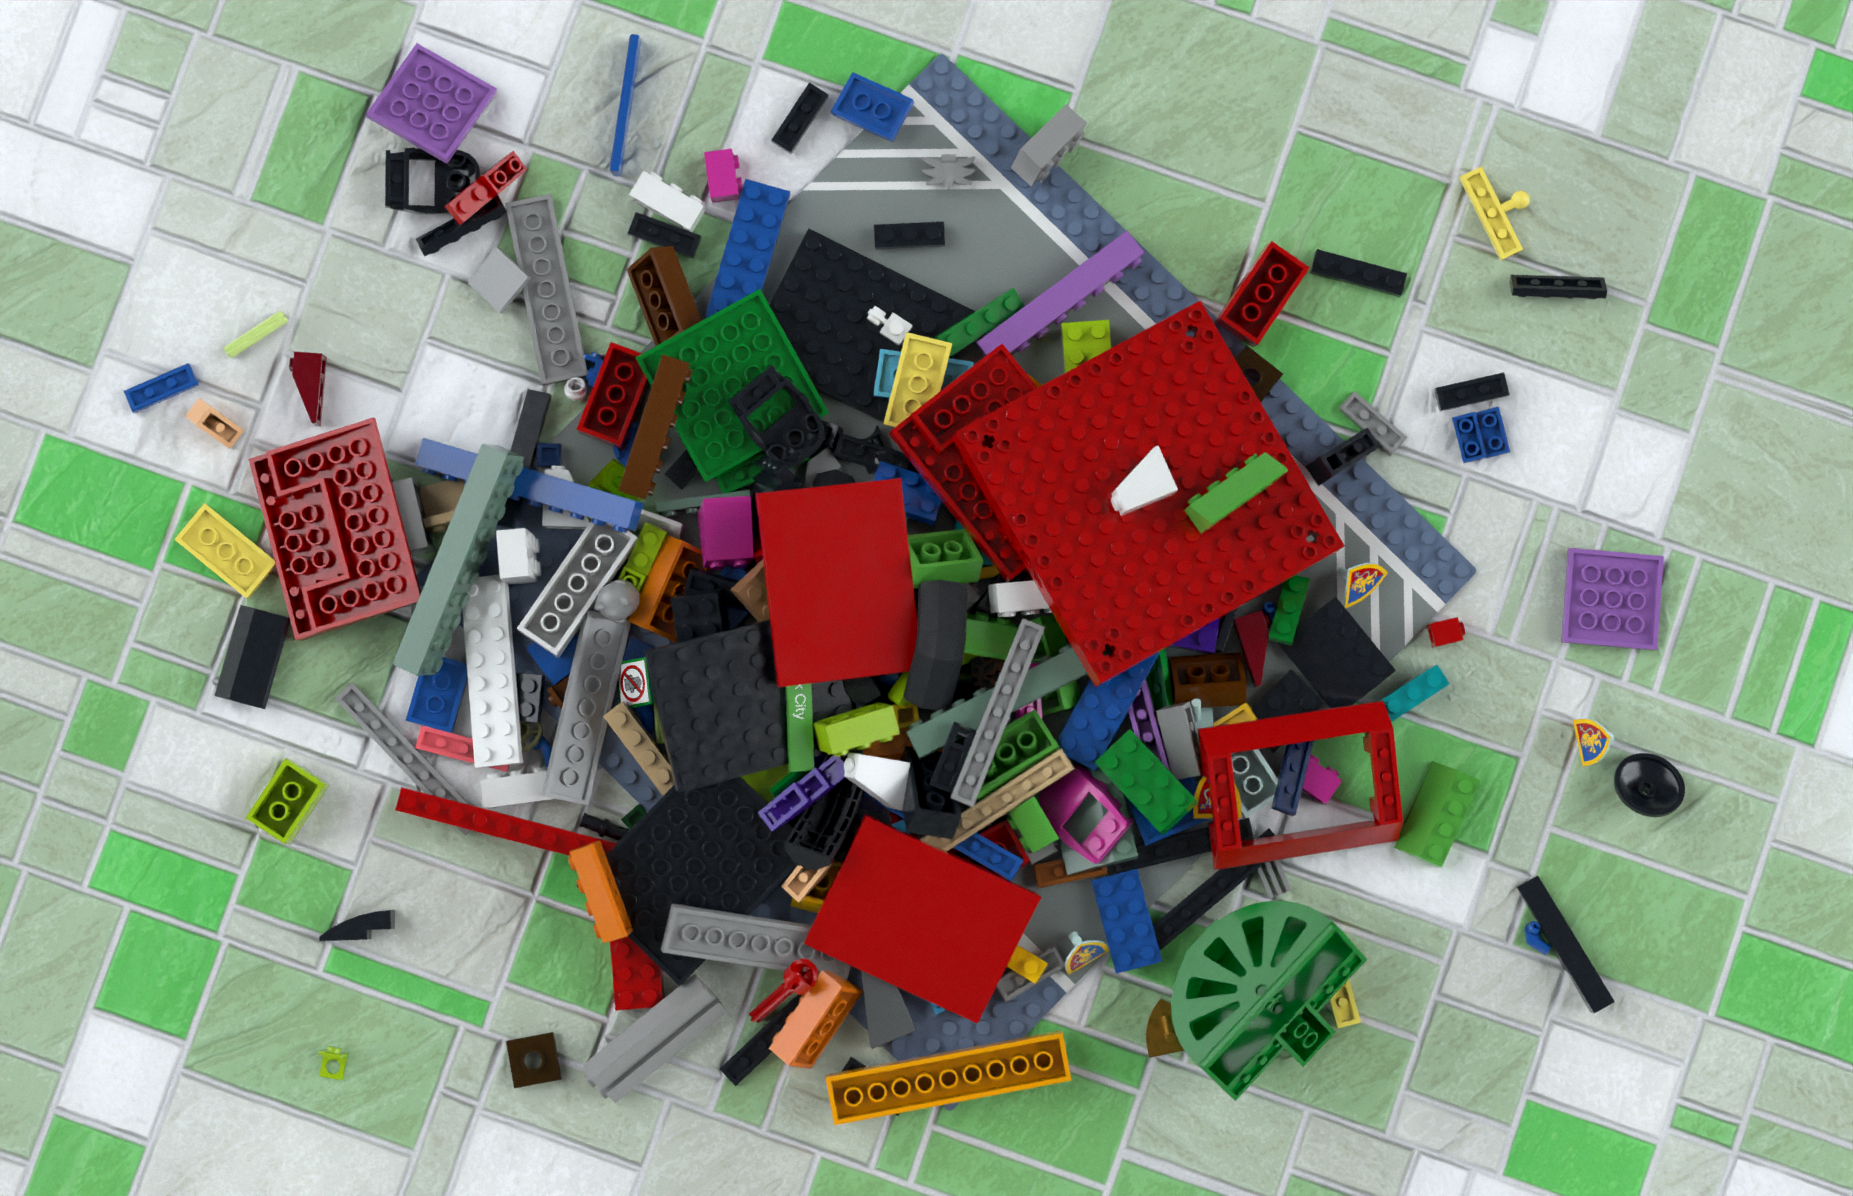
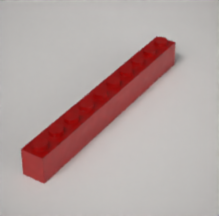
M401 787L395 811L571 856L570 851L599 840L605 855L617 844Z

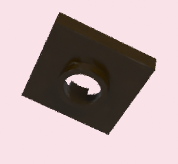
M1247 345L1235 359L1243 373L1247 369H1253L1258 372L1260 376L1257 384L1251 385L1261 403L1282 377L1283 373Z
M554 1032L506 1041L514 1088L562 1079ZM530 1052H536L541 1056L542 1063L537 1069H529L524 1063L525 1056Z

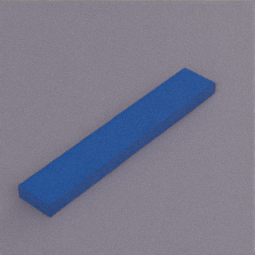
M631 34L629 38L610 164L612 175L619 177L622 174L641 47L640 36Z

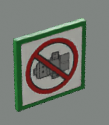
M645 657L621 663L617 680L619 704L624 700L630 708L654 704L653 690Z

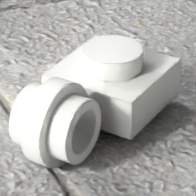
M876 306L867 312L869 314L867 319L877 326L880 323L884 325L880 334L898 346L905 339L906 332L909 333L912 328L910 323L895 313H892L888 320L885 319L886 313Z

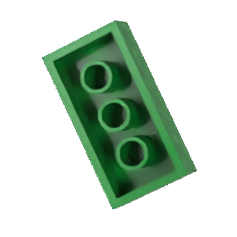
M1130 729L1095 761L1100 769L1162 835L1167 833L1199 803Z

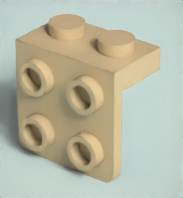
M458 478L457 482L446 480L424 486L420 489L426 515L423 521L425 528L430 533L438 534L447 531L465 487L464 479Z

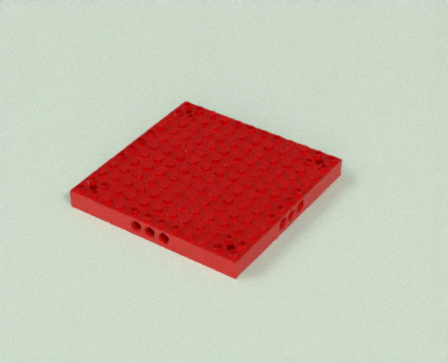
M1201 300L956 431L952 437L1095 687L1324 560L1345 546ZM1188 331L1190 333L1192 331L1194 333V336L1188 337L1186 335V332ZM984 439L986 442L990 441L992 443L989 448L982 445ZM1159 446L1178 490L1169 497L1121 516L1119 510L1116 511L1111 502L1113 491L1154 447ZM1266 452L1287 468L1288 471L1276 482L1202 534L1184 511L1189 506L1187 501L1198 493L1201 496L1208 493L1207 487L1215 481L1219 480L1222 483L1228 479L1226 474L1235 467L1241 470L1246 466L1245 461L1254 454H1257L1259 457ZM1312 535L1314 540L1308 542L1306 538ZM1105 648L1106 650L1110 648L1112 653L1105 657L1103 651Z

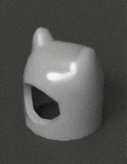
M615 580L599 591L594 608L605 618L612 621H620L629 617L637 610L640 603L639 593L631 582Z

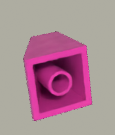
M737 496L703 499L697 513L703 568L721 570L725 567L734 566L735 569H742L751 565L754 558L751 497Z

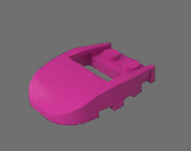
M1072 764L1075 768L1074 770L1042 790L1039 805L1056 834L1066 845L1092 863L1099 864L1134 821L1132 818L1124 816L1120 810L1122 808L1121 803L1107 790L1109 787L1103 781H1098L1084 767ZM1091 793L1109 811L1085 841L1080 844L1062 826L1088 794Z

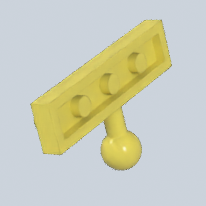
M1482 166L1460 176L1459 179L1500 261L1521 252L1523 248L1505 212L1513 208H1526L1530 202L1528 193L1522 190L1516 191L1510 200L1500 204Z
M1348 980L1329 1000L1337 1028L1361 1022L1350 980Z

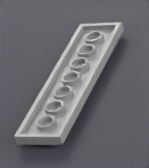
M547 194L505 203L517 265L531 277L523 288V294L541 383L544 386L568 381L574 377H587L588 369L586 360L583 358L584 350L552 195Z
M588 610L582 620L542 796L587 806L589 804L608 723L603 716L611 710L631 625L627 619L612 621L605 618L600 612Z
M672 904L661 947L663 953L783 971L794 961L806 958L814 963L818 973L822 970L830 971L846 980L851 966L803 944L812 925Z

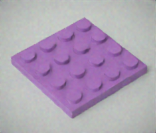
M416 43L368 110L366 116L371 121L447 164L497 93V88Z
M1568 548L1561 642L1657 650L1664 556Z

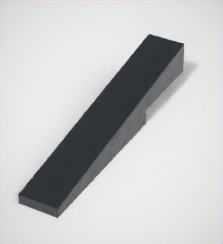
M1537 875L1517 886L1536 922L1540 924L1542 933L1551 945L1561 966L1567 971L1590 1013L1595 1014L1614 1003L1613 997L1539 876Z

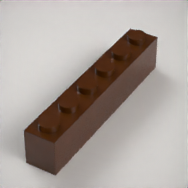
M662 354L618 491L644 500L647 499V495H653L656 483L652 482L655 473H660L664 461L660 459L662 450L667 451L671 438L667 437L669 428L674 429L678 415L674 414L676 406H681L686 392H683L682 388L684 382L689 383L693 369L689 368L690 363Z

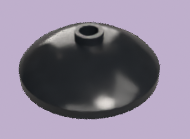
M1649 753L1633 754L1625 758L1615 771L1614 787L1617 795L1628 808L1640 815L1647 817L1667 816L1676 811L1684 799L1685 784L1681 774L1669 761L1660 756Z

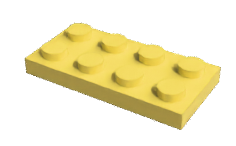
M906 332L884 425L895 428L941 391L952 343Z
M205 503L174 539L246 599L253 595L276 567L275 560Z

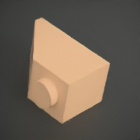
M201 398L197 399L185 415L196 426L229 449L244 432L242 428Z
M833 858L829 866L815 871L798 865L781 887L797 902H800L826 876L837 861Z

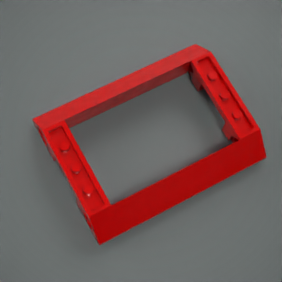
M1384 701L1198 729L1203 776L1208 779L1213 822L1208 823L1214 870L1398 841L1403 825L1394 729ZM1365 733L1363 745L1364 751L1370 753L1374 796L1369 797L1370 811L1373 812L1374 821L1370 820L1241 841L1231 753Z

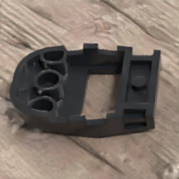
M405 148V152L390 153V150H386L385 208L419 215L449 213L445 206L480 177L479 165L473 156L461 150H456L447 164L420 148ZM409 160L435 161L434 206L409 205Z
M768 365L759 375L729 398L728 402L756 446H759L771 459L773 458L787 466H795L805 461L821 446L825 434L823 423L809 403V399L793 383L776 371L773 365ZM783 387L796 402V405L760 434L747 417Z

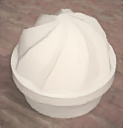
M577 377L569 379L564 387L565 395L574 402L576 400L581 401L588 392L586 383Z

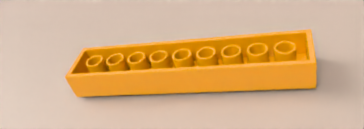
M1061 1030L825 1075L834 1125L1072 1081L1064 1036Z

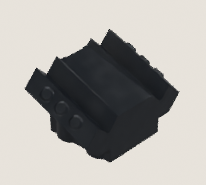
M764 455L755 462L761 472L752 478L754 481L751 511L754 513L752 517V530L760 535L756 494L802 489L801 477H794V474L786 464L773 458L771 459L767 455Z

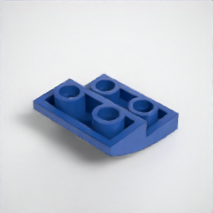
M1499 406L1452 418L1463 463L1511 453Z

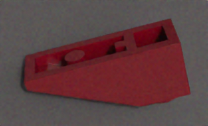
M294 351V358H290L289 370L292 372L311 423L315 426H321L327 357L322 353Z
M1262 610L1235 618L1233 621L1254 688L1261 686L1269 637L1268 628H1271L1267 614L1263 615Z

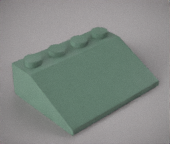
M1098 767L1096 772L1088 769L1094 778L1098 781H1103L1109 787L1107 790L1114 798L1118 799L1122 805L1120 810L1126 818H1129L1123 792L1100 767ZM1089 793L1062 827L1078 843L1082 844L1109 810ZM1131 825L1099 864L1092 863L1066 845L1058 836L1067 875L1134 860L1138 857Z

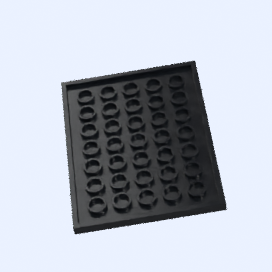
M809 228L769 304L816 390L882 423L885 420L889 398L873 396L880 349L902 351L904 340L898 346L880 334L884 325L880 323L877 326L867 319L869 309H873L874 306L880 308L886 313L884 318L887 320L892 313H895L912 325L909 333L936 339L937 335L975 312Z
M770 619L644 651L677 793L788 764L786 686L778 687ZM844 679L811 683L813 722L853 710L850 696L845 690ZM813 730L814 757L824 755L826 752L818 749Z
M742 777L680 793L676 792L674 784L606 854L633 928L628 937L679 986L706 959L662 952L661 947L672 904L749 916L797 866L784 850L785 842L794 827L787 822L772 832L758 814L769 803Z

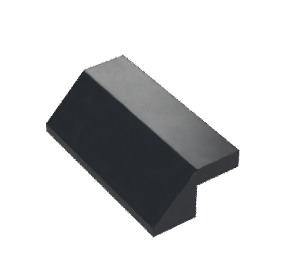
M240 605L214 696L261 709L266 708L290 624L289 617Z

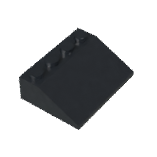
M1336 596L1297 627L1292 646L1278 642V645L1330 708L1353 705L1396 671Z

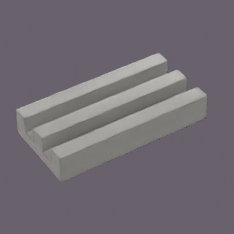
M1274 860V864L1284 885L1282 889L1278 884L1270 862L1264 863L1275 887V892L1271 891L1262 868L1257 869L1269 899L1291 890L1279 860Z

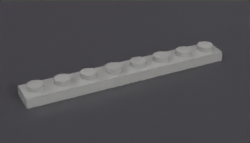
M1022 618L951 799L971 807L974 806L1045 627Z
M353 682L335 698L424 793L469 804ZM457 827L464 835H467L471 831L468 829Z

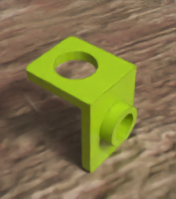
M327 1046V1049L320 1050L318 1055L323 1057L319 1076L343 1080L348 1053L341 1052V1048ZM330 1060H337L340 1064V1069L335 1074L328 1072L326 1068Z

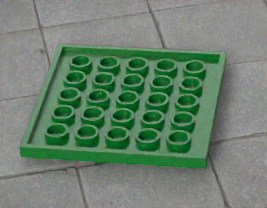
M760 289L635 357L651 387L662 354L690 363L689 368L693 369L689 383L684 382L682 391L686 393L682 405L676 406L674 414H677L678 418L674 428L705 482L762 451L751 440L730 406L728 399L759 375L768 365H773L776 371L793 383L809 399V403L820 418L829 414ZM782 387L747 418L761 434L795 406L796 402Z

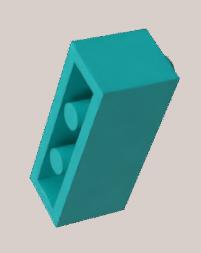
M1436 664L1379 701H1384L1392 722L1450 683Z

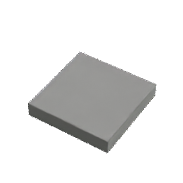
M496 247L467 283L499 313H503L531 277L505 252Z

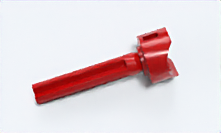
M803 958L789 965L783 972L785 982L749 1012V1015L752 1017L750 1020L753 1023L755 1021L759 1023L791 994L805 995L815 986L818 976V969L814 963Z

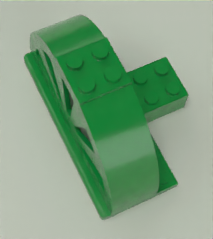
M1265 901L1242 907L1219 920L1216 919L1184 953L1186 956L1176 975L1171 999V1014L1176 1036L1187 1055L1236 1101L1283 1050L1304 1067L1333 1036L1335 1031L1318 1012L1367 959L1339 926L1309 906L1290 901Z

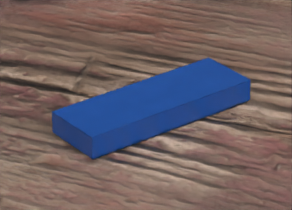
M187 363L124 391V394L132 412L137 413L197 387L199 384L191 365Z

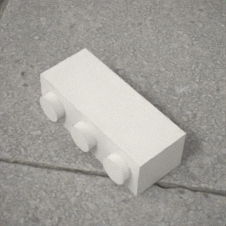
M643 171L629 194L631 200L677 227L693 232L705 212V208L702 205L703 201L694 195L690 197L682 193L683 190L673 183L670 186L662 182L663 178L652 171L648 174Z
M547 767L534 768L533 773L524 774V770L510 771V776L501 777L500 773L487 774L486 779L480 780L483 808L488 809L557 800L541 795Z

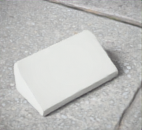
M643 509L637 525V529L642 530L644 523L649 522L668 531V536L680 539L684 529L683 524Z

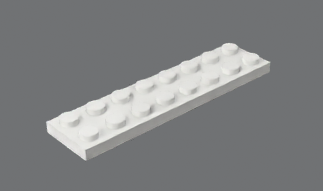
M500 574L478 577L476 583L471 586L469 591L470 598L467 605L462 608L475 768L523 763L509 586L507 582L500 579Z

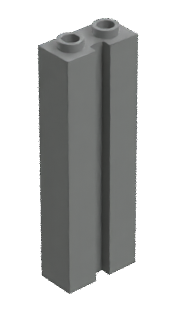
M693 974L681 986L676 988L582 1066L587 1072L585 1078L592 1087L598 1086L597 1090L605 1099L609 1097L617 1103L726 1014L727 1010L719 998L696 974Z

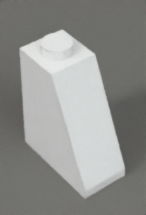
M1159 446L1154 447L1113 491L1111 502L1116 511L1119 510L1121 516L1169 497L1178 490Z
M551 466V469H545V474L574 482L572 474L569 470H565L564 466ZM543 504L542 526L544 528L585 530L591 522L587 516L584 517V520L570 517V511L563 510L562 514L548 510L550 505Z
M848 752V757L844 762V776L887 808L903 809L910 763Z

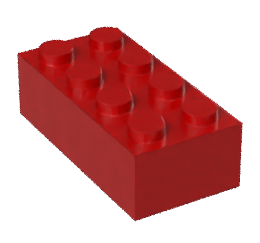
M1270 241L1252 264L1215 319V322L1252 348L1257 346L1310 267L1273 241Z
M610 342L576 429L579 434L624 450L649 386V381L635 358L642 353Z
M628 936L610 941L615 1011L653 1008L665 998L663 970Z

